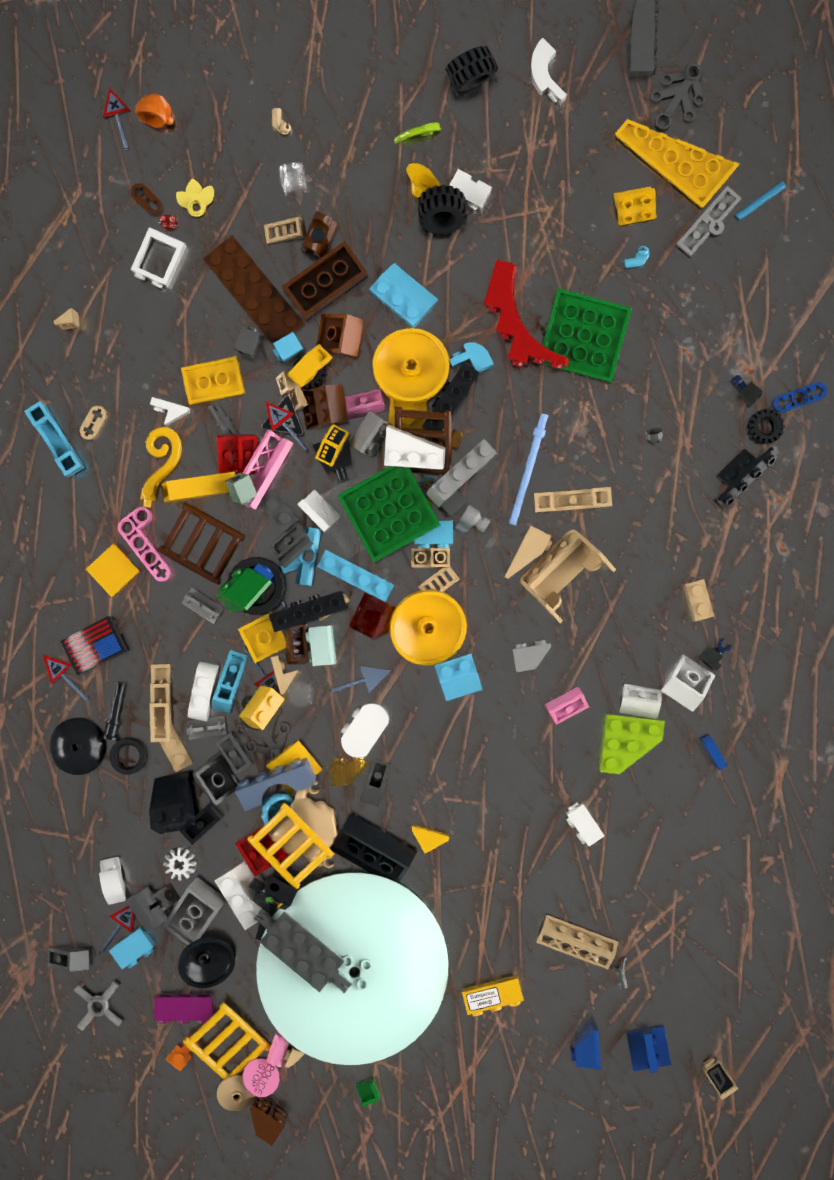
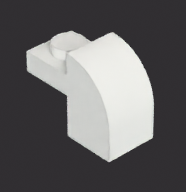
M119 857L101 860V873H99L102 892L108 905L126 901V884L122 878Z

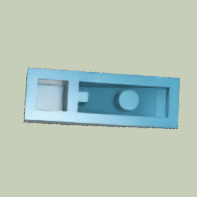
M232 650L229 651L212 699L211 709L230 714L248 655Z

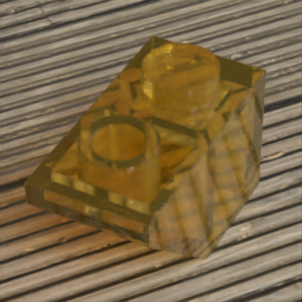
M353 757V761H345V758H334V762H330L331 786L351 785L369 765V760H365L364 757Z

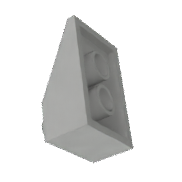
M196 877L188 886L162 927L189 945L203 936L227 901L223 895Z

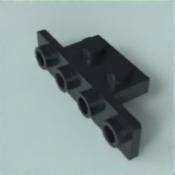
M463 363L452 381H447L442 389L444 393L441 398L437 397L431 406L433 407L431 412L451 410L452 416L478 377L479 372L468 364ZM426 419L422 427L426 430L442 431L444 429V420Z
M770 447L759 459H756L744 449L717 475L729 487L717 499L718 504L723 510L727 506L732 505L735 499L741 493H744L754 480L760 478L768 466L775 463L778 455L773 447Z
M342 591L323 597L317 594L308 597V602L302 603L299 600L290 603L291 607L269 614L274 632L347 609Z

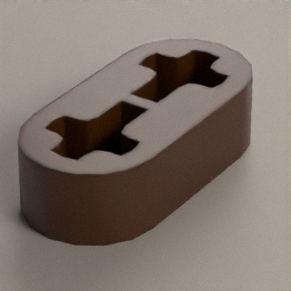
M138 183L132 186L131 196L147 213L158 215L162 211V203L145 185ZM137 189H144L143 194L146 196L145 199H143L140 195L136 197ZM150 200L152 203L157 202L156 206L158 208L156 210H149L150 205L147 203V201Z

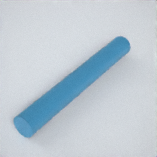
M781 181L736 213V218L740 221L786 188L785 183Z

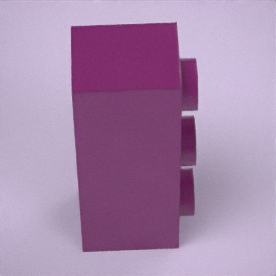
M156 994L154 997V1021H159L161 1024H168L171 1021H179L181 1024L198 1021L200 1024H205L214 1015V994Z

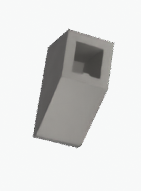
M546 640L535 641L534 646L528 647L527 643L517 644L516 649H512L516 672L536 669L551 648V643H546Z

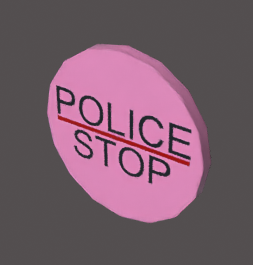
M263 1058L249 1062L244 1068L242 1075L246 1090L257 1097H267L274 1093L280 1081L276 1066L267 1063L266 1059Z

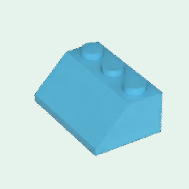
M395 263L369 289L373 296L412 328H415L438 301L434 295Z

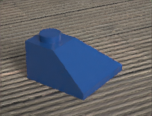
M591 1023L574 1043V1049L571 1050V1059L575 1061L576 1067L601 1070L599 1033L596 1023Z

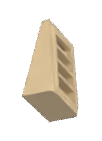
M301 217L264 225L267 244L301 239L306 236L305 222ZM289 225H290L291 234H288V228H287V226H289ZM279 227H282L283 236L280 234ZM271 228H275V234H276V237H275V238H273V234H272V229H271Z
M444 567L419 585L418 588L420 590H427L425 586L428 584L432 590H437L431 583V581L435 580L441 588L438 591L443 592L460 579L451 567ZM447 571L453 580L449 581L443 572ZM439 575L446 582L445 586L437 578Z

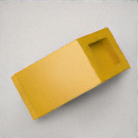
M318 344L287 375L302 388L333 357Z

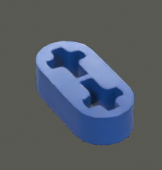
M711 736L703 737L701 742L718 770L728 766Z

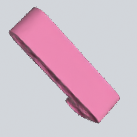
M139 507L119 522L118 531L157 581L166 582L171 579L172 570L141 530L152 521L153 514L149 509ZM141 511L147 512V519L145 521H140L138 518ZM127 522H130L132 525V530L129 533L123 530V526ZM139 537L144 540V545L141 548L135 546V540ZM149 553H154L156 556L153 563L147 561L146 557ZM158 565L160 569L167 570L165 572L166 577H159V574L161 573L159 569H153L152 567Z

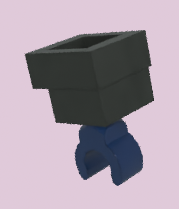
M739 375L732 379V383L741 390L739 396L749 407L762 396L763 391L752 381L746 385Z
M724 638L718 641L716 650L712 647L709 648L699 659L713 671H717L722 666L718 663L723 657L722 654L725 651H729L732 647L731 644L727 648L722 647Z

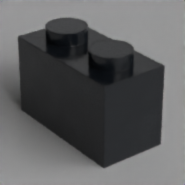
M209 803L195 816L196 827L179 831L193 845L223 816Z

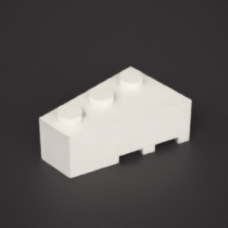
M392 425L386 426L384 465L429 469L444 468L445 447L412 435L409 432L402 431Z

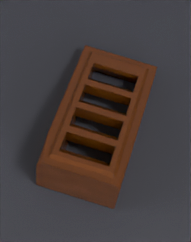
M305 623L286 629L287 664H305L309 661ZM300 630V634H292V631ZM293 638H300V641H293ZM293 646H300V649H293ZM294 654H300V657H294Z

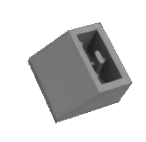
M369 411L349 443L361 453L372 457L380 451V444L384 438L386 439V426L393 424L375 412Z

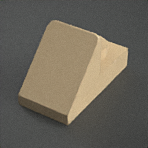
M274 656L270 659L279 693L283 695L298 670L283 674V670H286L284 661L279 659V656Z

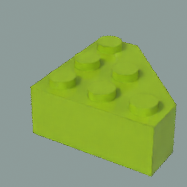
M605 713L599 771L621 774L663 741L665 721Z

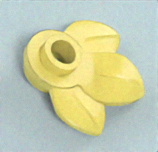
M191 179L186 187V192H176L177 202L180 206L187 208L191 216L200 217L205 213L206 206L212 203L214 199L213 186H207L203 189L196 180ZM195 205H200L198 211L193 210Z

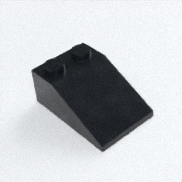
M191 771L154 779L149 808L151 830L159 834H165L196 827Z

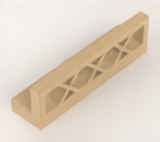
M546 915L542 930L536 943L607 970L615 958L618 941ZM546 935L552 937L553 940L543 938V936ZM562 943H567V944H570L571 946H570V947H566V946H563ZM580 950H586L589 953L585 954L582 953ZM601 956H602V957H604V958H607L608 960H607V962H606V961L600 960L598 957H601Z

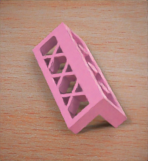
M267 430L243 471L244 474L248 475L250 471H256V478L252 483L257 496L252 498L250 503L245 504L246 507L255 510L294 444L288 439L279 437L271 430ZM270 437L277 440L274 447L268 449L267 442ZM265 454L266 461L264 464L259 465V456Z

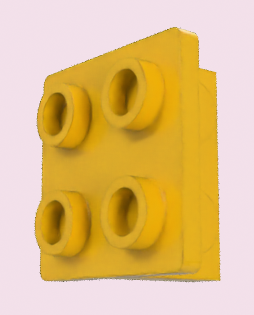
M650 186L613 193L619 225L656 219L655 188Z

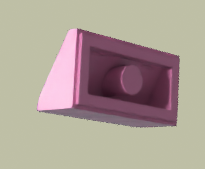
M381 389L344 396L348 419L366 416L369 411L376 414L386 411Z
M579 687L545 704L555 725L589 708Z

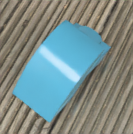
M471 342L463 344L464 353L458 351L452 354V358L449 359L452 368L470 361L472 367L479 373L494 365L488 351L482 345Z

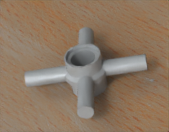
M113 981L102 996H92L79 985L74 989L75 993L88 1002L89 1012L77 1025L80 1030L83 1031L95 1016L99 1017L102 1015L119 1027L123 1021L108 1009L109 1004L107 1001L119 987L118 983ZM94 1002H100L103 1009H95Z

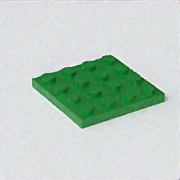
M558 288L543 346L569 359L568 367H562V370L612 383L632 308ZM543 363V365L551 366L550 363Z
M389 466L337 495L374 563L441 526L410 467Z

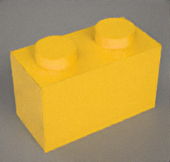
M260 686L239 717L250 727L264 730L284 701V698L273 688Z

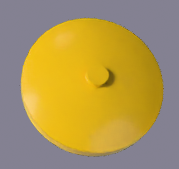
M415 328L395 331L381 341L374 353L373 374L375 381L388 397L398 402L414 404L427 401L441 391L448 379L450 363L446 348L436 336L427 331Z
M420 590L408 595L396 606L390 620V636L396 650L408 661L419 665H435L448 660L460 649L466 636L467 624L462 608L454 598L438 590Z

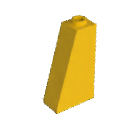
M235 472L166 481L161 485L163 503L167 504L228 494L229 490L225 481L235 476Z

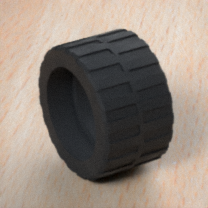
M250 557L240 561L228 575L227 582L233 578L231 575L238 568L249 567L253 569L258 563L268 567L274 575L275 589L273 595L268 601L262 604H252L247 611H242L250 615H262L275 610L286 594L287 585L280 567L274 562L261 557Z

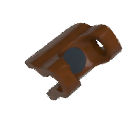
M316 211L300 251L305 252L309 249L320 258L326 255L337 231L338 223L332 217Z

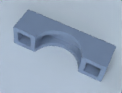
M307 757L304 759L297 758L288 765H279L270 772H261L252 779L245 778L237 784L235 793L244 811L262 805L265 797L264 792L270 786L285 784L296 791H300L313 786L316 775Z

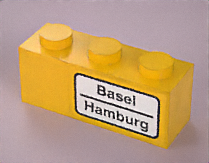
M518 975L462 989L467 1014H472V1016H479L486 1010H491V1012L502 1009V1006L509 1005V1007L518 1006L521 1004V1001H524Z

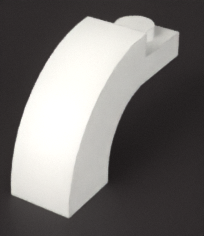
M542 38L532 55L531 79L535 89L541 96L548 92L547 95L553 102L557 101L561 104L566 100L567 94L551 79L548 73V65L555 57L556 50Z

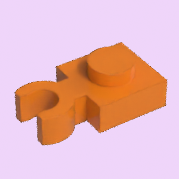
M178 1043L165 1060L181 1071L193 1055L184 1043L183 1047Z

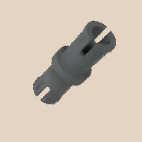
M218 401L213 404L214 407L212 405L208 407V410L217 421L216 425L221 427L225 435H230L231 433L239 434L229 421L230 417L226 416Z

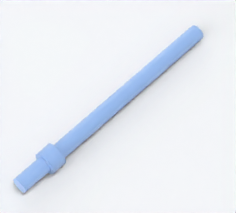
M541 413L537 428L533 432L534 439L509 521L511 525L516 526L540 442L546 432L544 430L548 418L546 414Z

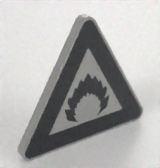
M286 395L278 407L294 413L285 422L296 435H302L303 430L289 395ZM268 417L261 427L262 429L272 431ZM283 425L274 430L289 433Z

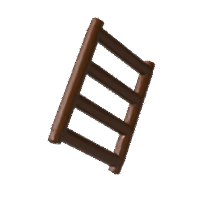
M395 407V428L409 432L417 437L444 438V447L446 448L444 468L410 467L412 472L441 473L445 475L452 468L451 410L429 412L402 410V407ZM402 417L444 420V431L402 428Z
M184 502L182 505L183 510L168 538L157 551L219 585L223 570L238 543L244 540L245 535ZM191 513L200 519L182 552L178 555L171 551L170 548ZM207 522L216 527V530L197 564H194L186 558ZM225 532L233 538L212 574L203 569L220 536Z

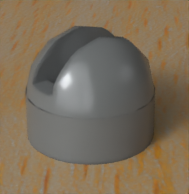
M652 428L647 431L650 443L656 444V441L658 443L661 442L663 439L662 429Z

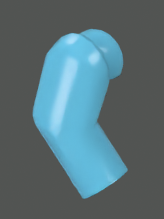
M641 246L634 258L624 259L625 268L643 266L650 254L648 247Z

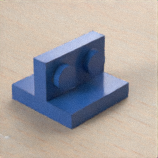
M664 1026L626 1032L633 1071L649 1069L650 1073L658 1072L657 1067L671 1065Z

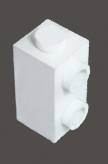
M576 802L568 807L569 811L566 813L568 815L566 821L572 829L576 827L579 832L577 837L582 844L587 843L588 846H591L605 836L582 802L580 804Z

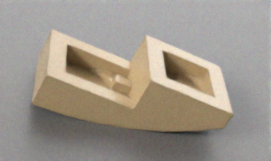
M283 371L276 377L281 396L289 395L295 411H301L308 405L301 388L287 375L288 372Z

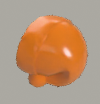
M150 93L142 97L135 105V115L149 126L161 128L164 124L172 125L174 122L169 103L159 94Z

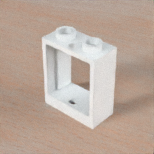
M149 227L130 270L135 273L134 277L144 281L147 278L156 287L162 289L165 286L168 288L186 249V245ZM152 239L176 250L164 278L139 268Z

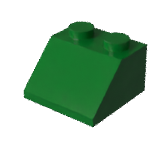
M249 567L238 568L232 573L231 576L233 578L221 585L219 588L220 592L216 597L230 612L247 611L272 582Z

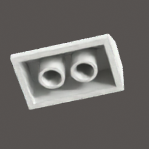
M246 861L215 880V883L244 930L258 922L254 918L256 915H259L258 913L262 909L253 902L256 892L248 886L254 877L264 882L260 874L254 876Z

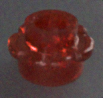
M160 215V221L158 222L162 223V227H174V224L177 223L176 215Z

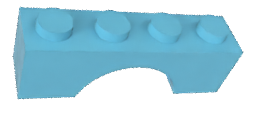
M39 401L24 411L34 428L48 445L65 477L69 478L85 468L44 402Z
M325 550L317 565L318 568L384 602L387 601L395 586Z

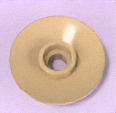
M232 1075L225 1078L217 1088L219 1104L229 1111H241L247 1108L255 1097L246 1090L242 1075ZM236 1094L240 1095L238 1098H233Z

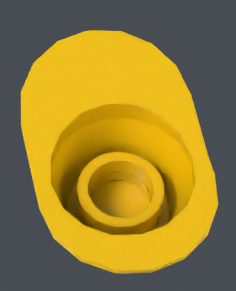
M411 163L406 167L407 175L412 181L411 192L414 196L419 198L422 192H426V189L433 188L436 185L441 186L434 174L424 165Z

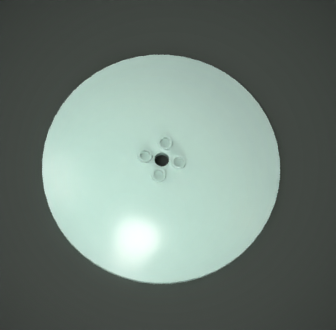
M361 872L333 874L315 880L300 888L290 907L286 910L279 908L275 912L272 919H278L285 911L341 957L345 962L338 969L339 974L352 983L345 993L333 983H327L319 993L260 944L256 962V977L261 1002L271 1023L295 1048L313 1058L333 1064H367L383 1060L403 1050L414 1042L432 1022L446 990L448 979L447 948L441 929L433 914L406 887L375 874ZM265 929L262 938H263V937L265 936V934L267 933V929ZM352 967H357L360 972L358 976L352 977L349 975V970Z

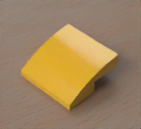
M299 740L285 748L283 753L269 761L266 765L272 771L279 765L285 766L297 758L304 759L307 757L315 775L322 770ZM282 784L289 794L296 791L292 787Z

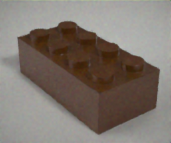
M344 241L282 287L305 320H307L367 277L368 274Z

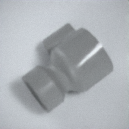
M468 505L455 529L466 534L473 526H476L477 530L484 533L491 520L487 517H481L479 510Z

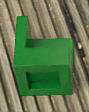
M374 1077L356 1084L362 1107L380 1100L381 1094Z

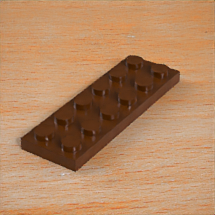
M233 235L203 258L204 262L272 345L288 334L295 333L305 325Z

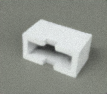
M458 169L450 185L464 193L466 207L473 211H476V209L481 211L492 191V187L480 180L475 183L471 180V175Z

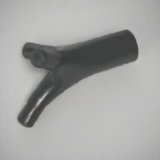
M626 957L622 958L619 968L614 967L612 964L609 967L615 972L620 989L628 987L625 978Z

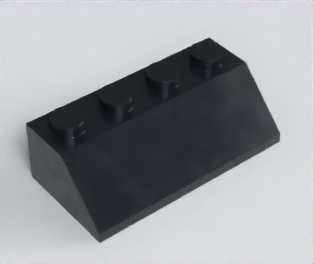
M351 813L330 848L336 854L369 873L388 878L397 883L401 881L417 853L410 846L405 845L393 836L384 833L377 827L370 825Z

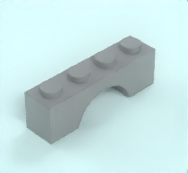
M483 439L431 486L425 494L440 507L467 480L483 468L497 452Z

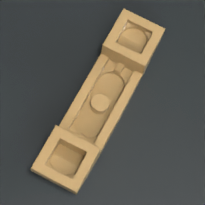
M611 487L534 493L535 513L612 506Z

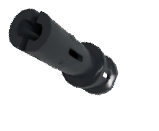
M115 682L109 717L105 719V732L101 737L103 739L118 741L119 739L117 734L119 726L122 724L120 715L127 684Z

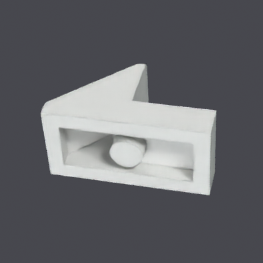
M152 397L150 405L154 406L155 411L165 413L166 410L168 411L164 422L166 426L191 412V409L154 397Z

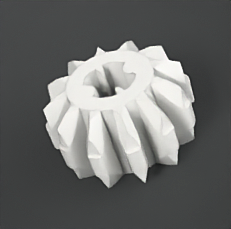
M181 847L177 849V853L172 849L170 851L172 856H165V859L169 862L163 864L165 867H170L165 871L166 874L172 871V879L176 875H178L179 881L183 879V875L188 879L190 877L189 872H195V869L191 866L197 864L196 861H190L195 857L194 854L188 857L189 849H186L184 853H182ZM178 861H179V862H181V861L184 862V864L182 865V867H181V866L177 867V866H176V863H177Z

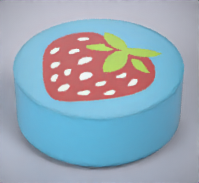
M430 476L423 477L419 481L424 494L436 483V480Z

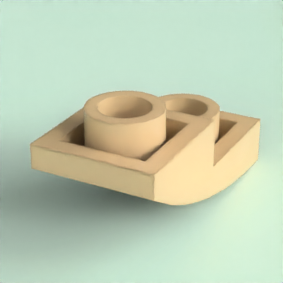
M411 548V568L450 567V548Z
M292 1046L291 1050L287 1049L284 1060H286L285 1067L289 1068L294 1065L305 1053Z

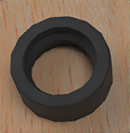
M124 738L112 746L109 760L111 766L117 772L130 775L144 767L147 761V751L139 740ZM124 745H132L139 752L138 763L133 767H124L118 762L117 753Z

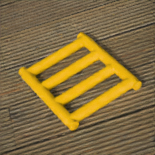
M283 803L280 807L281 810L254 836H249L247 840L291 886L298 889L300 882L327 857H332L334 853L286 803ZM287 815L295 824L267 850L259 841ZM301 829L308 838L280 863L273 855ZM314 843L322 852L300 873L293 877L286 869Z
M223 1002L219 1006L220 1009L190 1038L186 1037L183 1043L224 1080L232 1075H240L249 1062L255 1060L265 1050L269 1051L271 1045ZM226 1014L233 1022L202 1050L195 1043ZM240 1027L244 1030L246 1034L216 1062L209 1056L236 1028ZM251 1039L256 1041L259 1046L232 1072L227 1073L222 1068Z

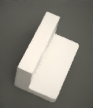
M313 490L304 500L302 499L297 504L324 533L340 519V515L316 490Z
M624 684L619 712L657 719L661 707L662 691Z

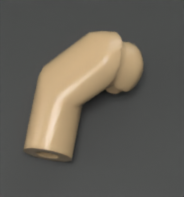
M273 108L272 127L280 134H288L291 130V125L281 119L282 109Z

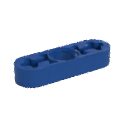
M816 382L779 395L773 400V409L778 413H784L821 400L827 395V387L821 382ZM815 386L818 389L822 388L823 392L820 393V396L818 394L811 395L812 400H809L808 392L814 391L816 389ZM797 392L804 394L805 400L803 403L795 401V394ZM788 395H790V400L794 406L791 407V403L784 405V409L777 406L779 399L782 401L789 400Z

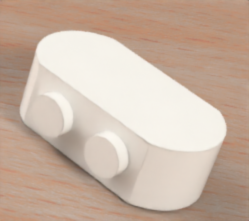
M199 662L188 707V718L208 721L219 673V665Z
M376 703L365 704L362 708L357 707L352 714L354 720L351 724L346 723L341 731L344 734L341 738L342 747L352 757L360 758L366 756L389 723L387 711Z

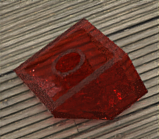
M364 593L348 627L375 640L390 631V620L396 607Z

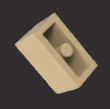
M701 579L683 584L692 620L696 622L714 617L705 580Z

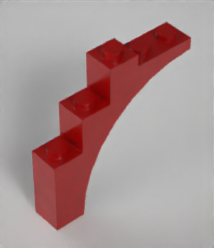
M496 259L484 305L490 312L499 313L501 311L496 332L500 334V338L506 340L513 338L508 359L512 361V365L523 367V364L529 366L530 359H532V362L537 364L550 363L551 367L556 369L567 368L569 364L567 357L554 353L541 345L529 334L523 325L515 300L516 265Z

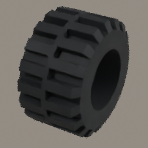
M479 46L454 58L445 70L455 90L466 91L490 79L498 71V66L489 47Z
M436 185L420 194L421 197L418 198L419 223L423 226L424 230H428L429 233H436V235H446L460 230L466 224V198L464 193L460 192V189L453 188L451 185Z

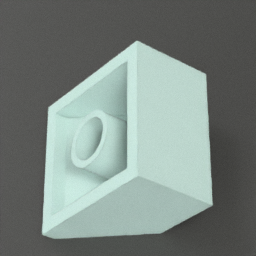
M333 626L309 628V632H306V641L311 646V651H308L309 662H312L313 666L336 664Z

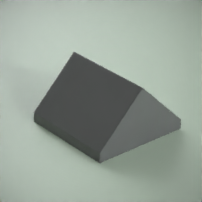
M221 754L197 768L193 773V776L213 806H216L231 795L239 783Z

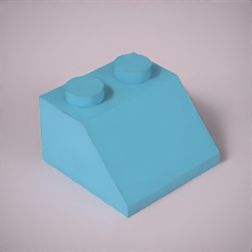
M471 653L434 665L446 701L483 690Z

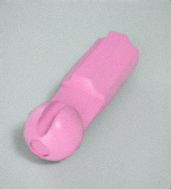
M279 1032L275 1033L266 1060L267 1063L277 1067L282 1066L289 1042Z

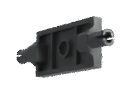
M262 909L259 911V915L255 916L254 919L267 929V933L259 943L319 993L327 983H333L343 993L352 985L338 971L345 961L285 911L276 920L272 919Z

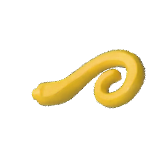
M169 427L153 429L146 439L147 451L156 458L164 457L169 451L168 444H163L160 449L154 447V441L158 437L168 438L172 444V451L167 462L147 479L142 488L140 499L144 500L143 507L151 508L152 501H156L159 484L172 472L181 457L182 444L180 437Z

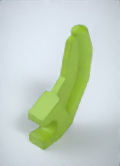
M428 123L409 129L396 136L394 141L399 143L420 134L421 136L432 135L434 131L441 130L440 124Z

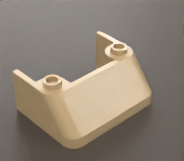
M570 530L521 576L520 582L561 623L563 620L555 612L562 601L558 593L584 568L588 571H596L604 564L612 572L616 569L602 552L577 530Z

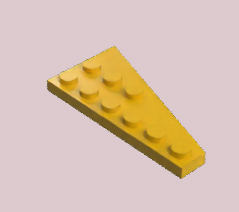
M628 119L614 135L701 209L740 165V163L729 161L722 156L714 155L702 148L679 139L676 140L664 133L656 132L649 129V127Z

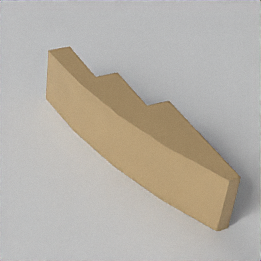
M171 664L151 665L150 684L151 742H170Z

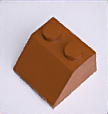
M322 314L316 346L320 344L332 355L358 357L364 319L347 314Z

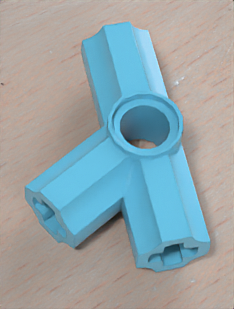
M305 526L304 530L314 543L306 551L312 552L313 559L310 562L304 559L306 551H304L286 568L281 566L284 574L297 570L295 583L312 586L315 565L318 559L321 529Z

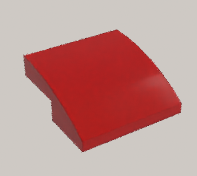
M217 435L218 473H243L257 449V435Z
M261 828L235 843L254 876L272 866L247 840L249 836H254ZM269 833L259 841L267 850L275 843L270 838ZM280 848L273 856L278 861H281L290 854Z

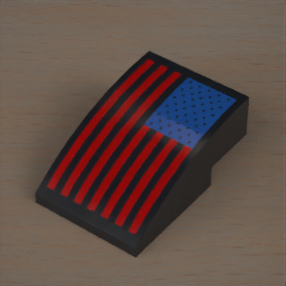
M107 616L60 641L77 675L127 651L126 645L111 616Z

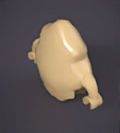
M310 786L297 791L290 808L330 847L338 834L334 809L329 807L324 801L314 802L306 797L308 792L317 794L320 790H313ZM287 815L269 832L272 841L276 842L295 824ZM300 829L281 848L284 852L291 854L308 836ZM313 843L302 856L307 858L310 863L320 854L321 850ZM333 856L327 857L318 867L332 868L334 863L328 864L326 860L333 858Z

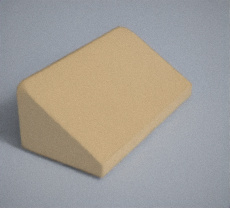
M70 308L54 320V324L61 330L79 328V315L73 308Z

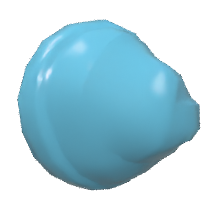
M268 794L261 805L263 811L261 818L264 821V826L281 809L280 807L283 803H286L289 807L291 806L293 800L288 794Z

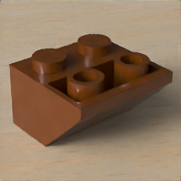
M342 384L324 385L302 391L308 404L303 408L306 430L348 422Z
M255 1096L250 1107L255 1135L272 1146L285 1127L286 1113L280 1108L274 1109L271 1107L270 1103L263 1097L258 1098Z

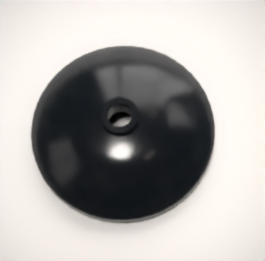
M71 718L60 723L53 731L49 742V751L53 762L59 769L72 775H83L95 770L102 763L107 751L106 739L101 738L104 735L102 729L96 723L86 718ZM73 744H78L79 749L77 751L73 749Z
M205 937L193 941L185 947L178 959V971L182 980L195 988H210L222 983L229 977L235 966L233 949L226 941L216 937Z

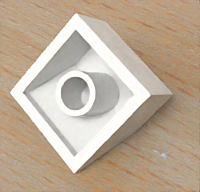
M683 654L666 679L661 691L693 712L704 700L715 674Z

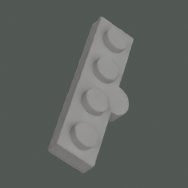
M727 186L676 245L691 257L710 234L718 236L723 232V219L742 198Z

